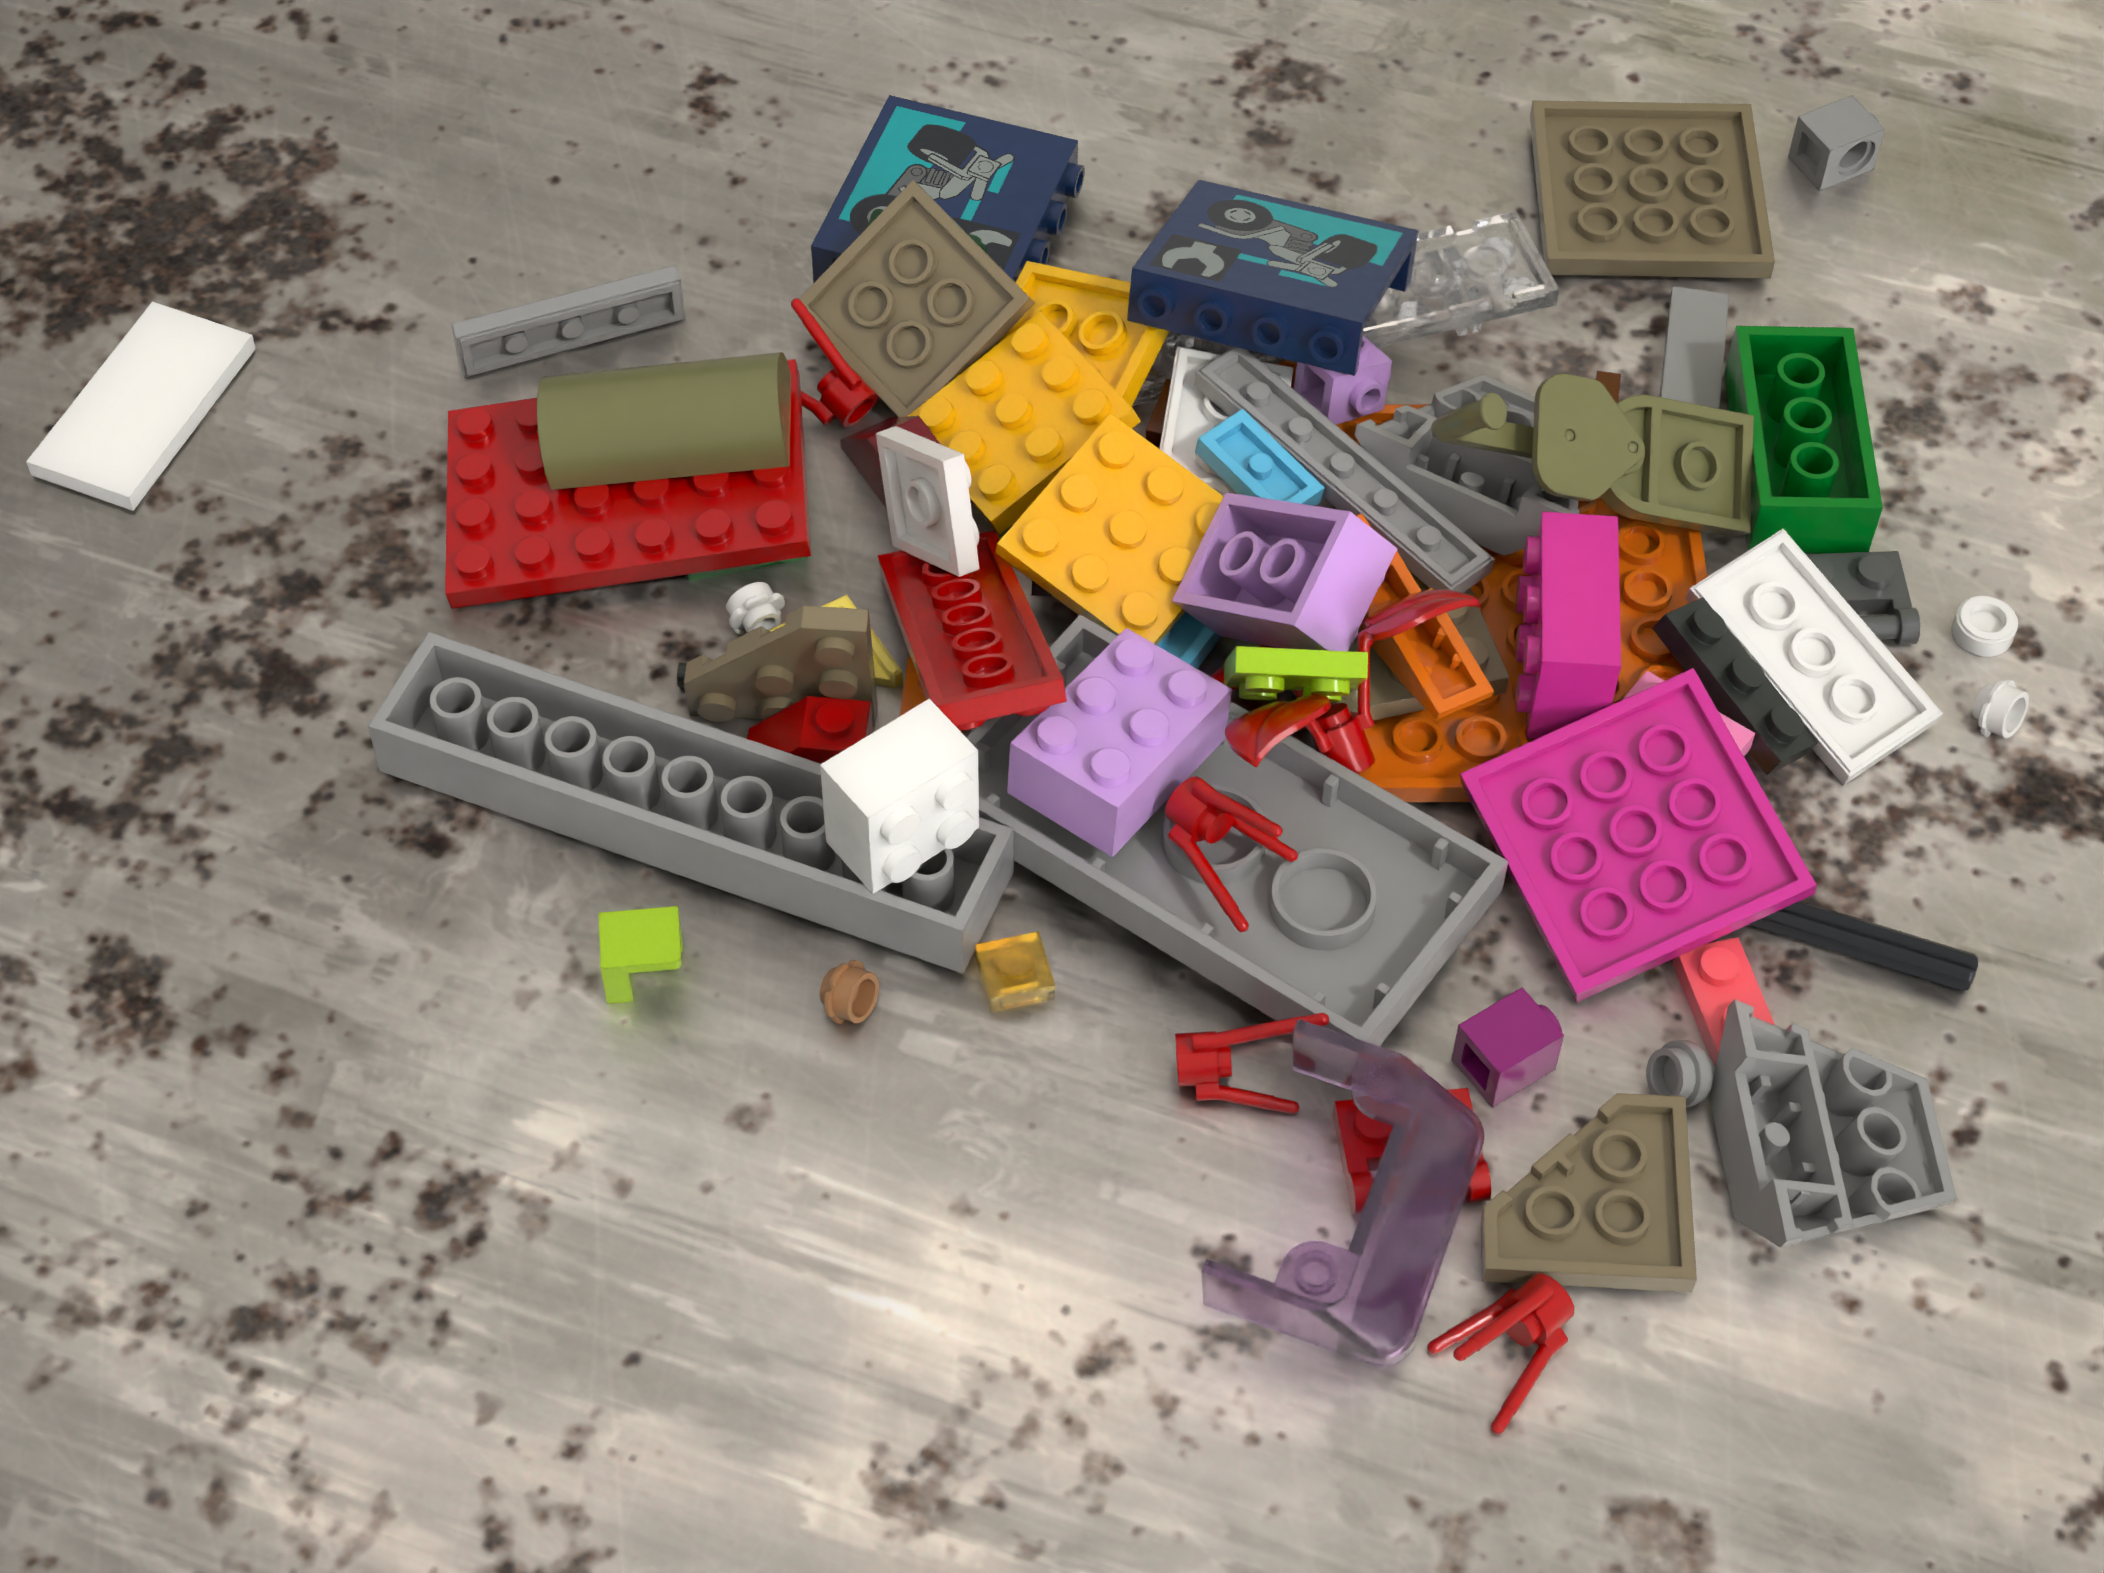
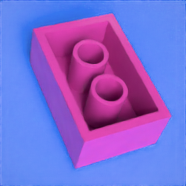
M1542 511L1537 537H1526L1523 573L1530 575L1519 576L1516 589V613H1523V622L1526 625H1518L1515 650L1516 662H1523L1524 673L1519 674L1517 679L1516 712L1526 713V738L1538 739L1612 705L1621 669L1618 517Z

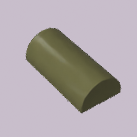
M783 352L544 376L540 380L537 394V426L541 457L551 490L790 466L791 373Z

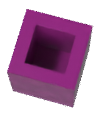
M1521 987L1458 1025L1451 1060L1493 1108L1556 1070L1564 1034L1554 1013L1545 1005H1538L1525 989Z

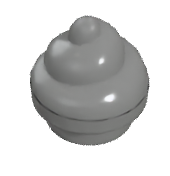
M1689 1040L1670 1041L1650 1056L1646 1068L1647 1083L1653 1095L1685 1096L1686 1108L1692 1107L1708 1097L1712 1089L1716 1066L1699 1045Z

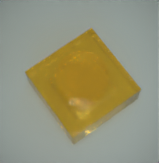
M1039 931L975 944V959L991 1013L1055 999V983Z

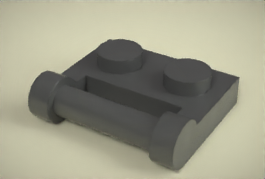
M1898 551L1806 554L1858 615H1865L1859 617L1878 639H1894L1896 645L1917 644L1920 637L1919 613L1916 608L1912 607Z

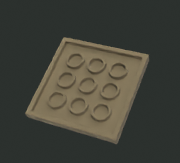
M1532 100L1530 124L1545 275L1771 278L1775 260L1751 104Z

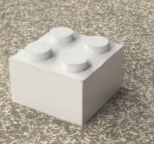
M930 699L820 765L826 842L872 894L892 882L899 883L908 879L919 869L922 863L946 848L954 849L959 847L979 828L978 750Z

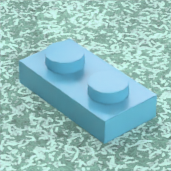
M1244 409L1233 414L1197 440L1195 453L1237 494L1312 506L1317 505L1322 500L1325 487Z

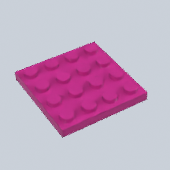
M1694 668L1460 773L1461 784L1498 855L1508 860L1507 872L1576 1003L1815 894L1817 885Z

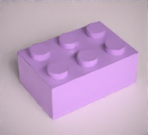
M1226 492L1172 602L1219 636L1276 648L1348 651L1357 636L1358 629L1378 588L1385 578L1387 569L1398 548L1350 511Z
M1125 628L1065 688L1067 702L1051 705L1046 711L1040 713L1010 743L1007 793L1111 857L1130 840L1168 800L1174 790L1183 781L1187 780L1224 741L1232 692L1231 688L1128 628Z

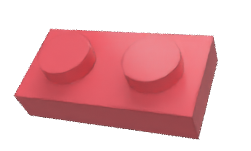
M1739 937L1707 943L1673 959V967L1709 1057L1715 1066L1727 1009L1734 999L1754 1007L1753 1017L1775 1025Z

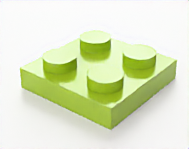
M1236 646L1224 661V685L1227 687H1239L1240 698L1255 700L1277 699V693L1284 692V690H1303V696L1323 694L1328 697L1330 703L1341 702L1342 696L1350 695L1355 688L1367 679L1368 652Z

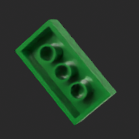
M1736 326L1724 377L1729 411L1754 416L1750 533L1745 534L1747 551L1781 529H1784L1804 553L1869 552L1883 505L1854 328Z

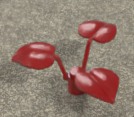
M1435 589L1408 595L1374 612L1364 620L1366 629L1358 634V652H1368L1367 679L1358 686V712H1350L1346 703L1331 705L1326 695L1310 694L1303 696V690H1292L1297 699L1291 702H1272L1231 721L1225 728V736L1229 746L1243 760L1254 767H1258L1262 759L1276 744L1306 726L1318 752L1357 774L1365 771L1375 763L1374 755L1364 732V729L1375 725L1370 712L1371 645L1375 641L1400 634L1451 610L1466 606L1481 608L1478 599L1457 591ZM1260 645V646H1258V647H1265V648H1276V647H1271V646H1266V645ZM1224 666L1210 676L1224 684ZM1229 687V688H1231L1232 690H1234V689H1237V688H1239V687Z

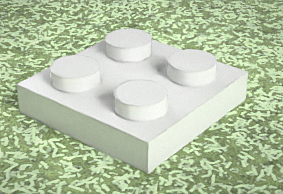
M897 426L877 432L876 440L892 546L958 577L979 570L977 553L979 531L972 517L969 495L971 473L965 462L964 454Z

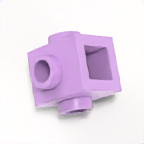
M1363 335L1359 366L1355 376L1297 362L1293 389L1335 425L1384 410L1388 382L1391 376L1392 360Z

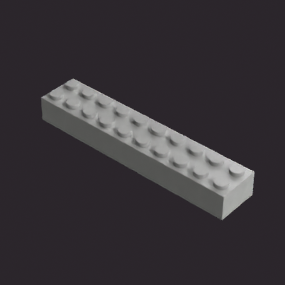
M428 632L368 725L379 771L962 974H964L1014 873L1013 828L979 817V828L973 832L965 843L954 849H944L922 863L919 869L908 879L899 883L892 882L872 894L826 842L820 763Z

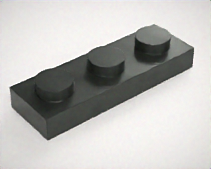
M1704 597L1666 613L1654 625L1652 629L1683 669L1688 671L1694 668L1718 712L1755 733L1751 749L1748 752L1766 775L1804 757L1818 744L1817 740L1803 724L1798 713L1787 704L1765 676L1761 666L1750 657L1727 628L1723 618L1712 609Z

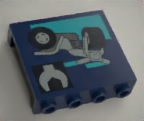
M889 95L811 245L813 284L868 227L872 212L875 209L884 210L912 180L920 185L966 233L978 236L982 243L986 245L987 254L1016 282L1027 261L1047 264L1050 249L1049 241L1052 235L1060 236L1067 216V202L1070 197L1077 198L1080 194L1084 181L1085 167L1078 164V140Z
M1198 180L1132 267L1127 321L1355 376L1359 366L1364 327L1388 288L1405 292L1411 283L1419 230Z

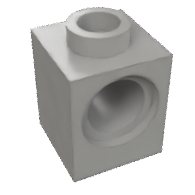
M1851 95L1799 115L1788 157L1821 191L1874 170L1885 128L1873 114L1869 113Z

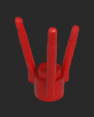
M795 298L791 301V307L834 367L817 385V391L821 394L820 401L801 391L802 407L811 411L824 426H827L836 418L844 428L851 427L871 411L878 400V395L855 370L851 369L803 302Z
M1198 776L1190 777L1174 790L1166 804V817L1175 824L1170 830L1168 838L1185 852L1237 931L1246 932L1249 927L1247 920L1196 842L1205 840L1209 844L1216 843L1233 827L1289 862L1296 861L1298 854L1294 849L1277 838L1283 832L1280 825L1218 792Z
M1326 1013L1298 1016L1217 1033L1216 1031L1175 1033L1178 1087L1195 1086L1196 1101L1222 1100L1270 1111L1296 1114L1300 1109L1296 1101L1219 1085V1078L1232 1077L1230 1045L1322 1027L1329 1023V1016Z
M1538 1273L1532 1276L1518 1290H1508L1492 1305L1430 1341L1427 1345V1350L1435 1355L1469 1337L1453 1353L1456 1360L1464 1361L1504 1332L1521 1346L1529 1347L1533 1343L1538 1345L1536 1352L1491 1424L1492 1432L1501 1434L1519 1410L1552 1355L1568 1342V1338L1561 1327L1574 1316L1575 1308L1567 1291L1556 1280L1543 1273Z

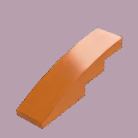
M1363 513L1357 515L1359 519L1370 526ZM1396 551L1387 569L1385 578L1359 627L1360 631L1366 629L1364 620L1374 612L1403 597L1421 592L1398 551ZM1447 612L1400 634L1375 641L1371 645L1399 681L1436 720L1492 697L1493 688Z

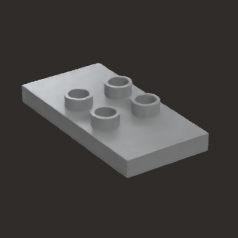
M1081 614L1049 647L1062 674L1065 688L1117 637L1114 633ZM1230 701L1227 725L1249 711ZM1010 714L987 719L982 725L974 728L966 737L978 750L979 817L1013 828L1014 861L1276 1021L1326 1013L1329 1016V1023L1327 1025L1296 1033L1358 1071L1363 1069L1503 889L1508 860L1291 735L1276 744L1262 759L1258 767H1254L1239 757L1231 749L1225 736L1224 741L1188 778L1195 776L1202 778L1218 792L1280 825L1283 832L1277 838L1294 849L1298 854L1296 861L1289 862L1233 827L1216 843L1209 844L1205 840L1196 842L1249 924L1246 932H1239L1224 913L1185 852L1168 838L1170 830L1175 826L1165 814L1168 800L1111 857L1007 793L1010 743L1039 714L1033 716Z

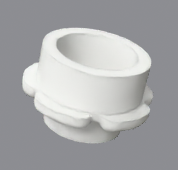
M765 582L748 584L737 590L727 601L726 610L730 615L729 625L738 635H744L760 626L767 630L775 628L781 622L780 610L785 606V600L781 594L773 593L770 586Z
M2010 679L2000 680L1994 686L1991 684L1985 685L1977 695L1972 710L1973 718L1978 720L1981 734L1986 737L1991 733L2004 738L2013 736L2021 726L2027 713L2029 695L2027 692L2017 689L2015 682Z

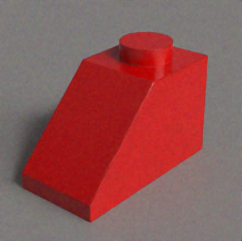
M807 696L749 728L747 739L822 764L873 733L871 701Z

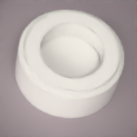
M1975 596L1966 599L1958 607L1952 623V635L1957 644L1965 651L1977 656L1993 657L2004 653L2011 646L2018 628V619L2013 609L2005 602L1990 596Z

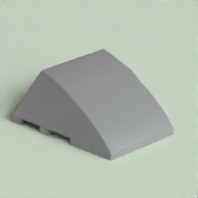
M1482 374L1434 393L1432 403L1419 409L1408 405L1395 409L1392 420L1377 426V423L1371 419L1357 424L1354 435L1361 447L1476 544L1500 555L1506 556L1524 549L1527 536L1537 537L1542 511L1579 514V500L1551 495L1539 485L1533 473L1531 458L1445 443L1432 436V423L1439 416L1468 403L1480 400L1483 395L1489 392L1498 394L1504 400L1507 409L1506 422L1533 427L1535 396Z
M1735 999L1731 1002L1727 1009L1709 1100L1733 1216L1736 1220L1781 1248L1950 1205L1957 1198L1926 1078L1854 1048H1851L1846 1054L1840 1053L1811 1041L1809 1030L1792 1023L1786 1030L1753 1017L1754 1007Z

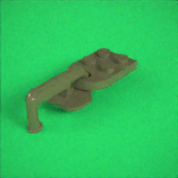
M1561 373L1545 379L1539 385L1535 394L1533 427L1506 422L1507 409L1505 402L1501 396L1491 392L1483 395L1480 400L1468 403L1439 416L1432 423V436L1442 442L1531 458L1533 473L1537 482L1551 495L1586 502L1600 497L1615 512L1636 520L1730 537H1739L1750 533L1753 415L1652 395H1635L1615 402L1605 386L1598 380Z

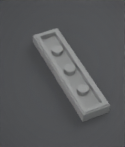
M674 265L451 323L458 362L463 376L468 377L683 320L685 319L681 278Z

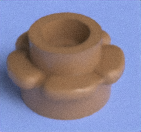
M851 960L848 964L842 963L838 967L832 968L827 972L820 986V1001L824 1005L825 1014L838 1024H842L844 1020L853 1023L863 1022L876 1005L879 994V981L874 973L866 971L863 963L857 960Z

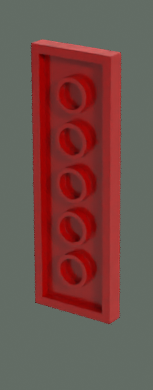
M995 530L979 533L977 553L980 569L961 577L902 550L877 555L884 586L926 700L930 699L959 730L973 729L982 725L987 719L1010 714L1019 716L1037 715L1046 711L1051 705L1067 702L1062 674L1011 564L996 554L997 543L1000 540Z

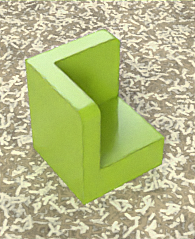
M678 906L598 913L600 969L607 1004L633 1002L632 973L673 970L681 967L683 936Z

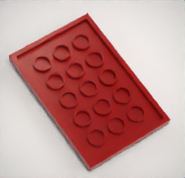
M796 359L787 360L791 373L790 466L551 490L540 451L537 426V398L448 411L445 595L451 609L811 556L801 387Z

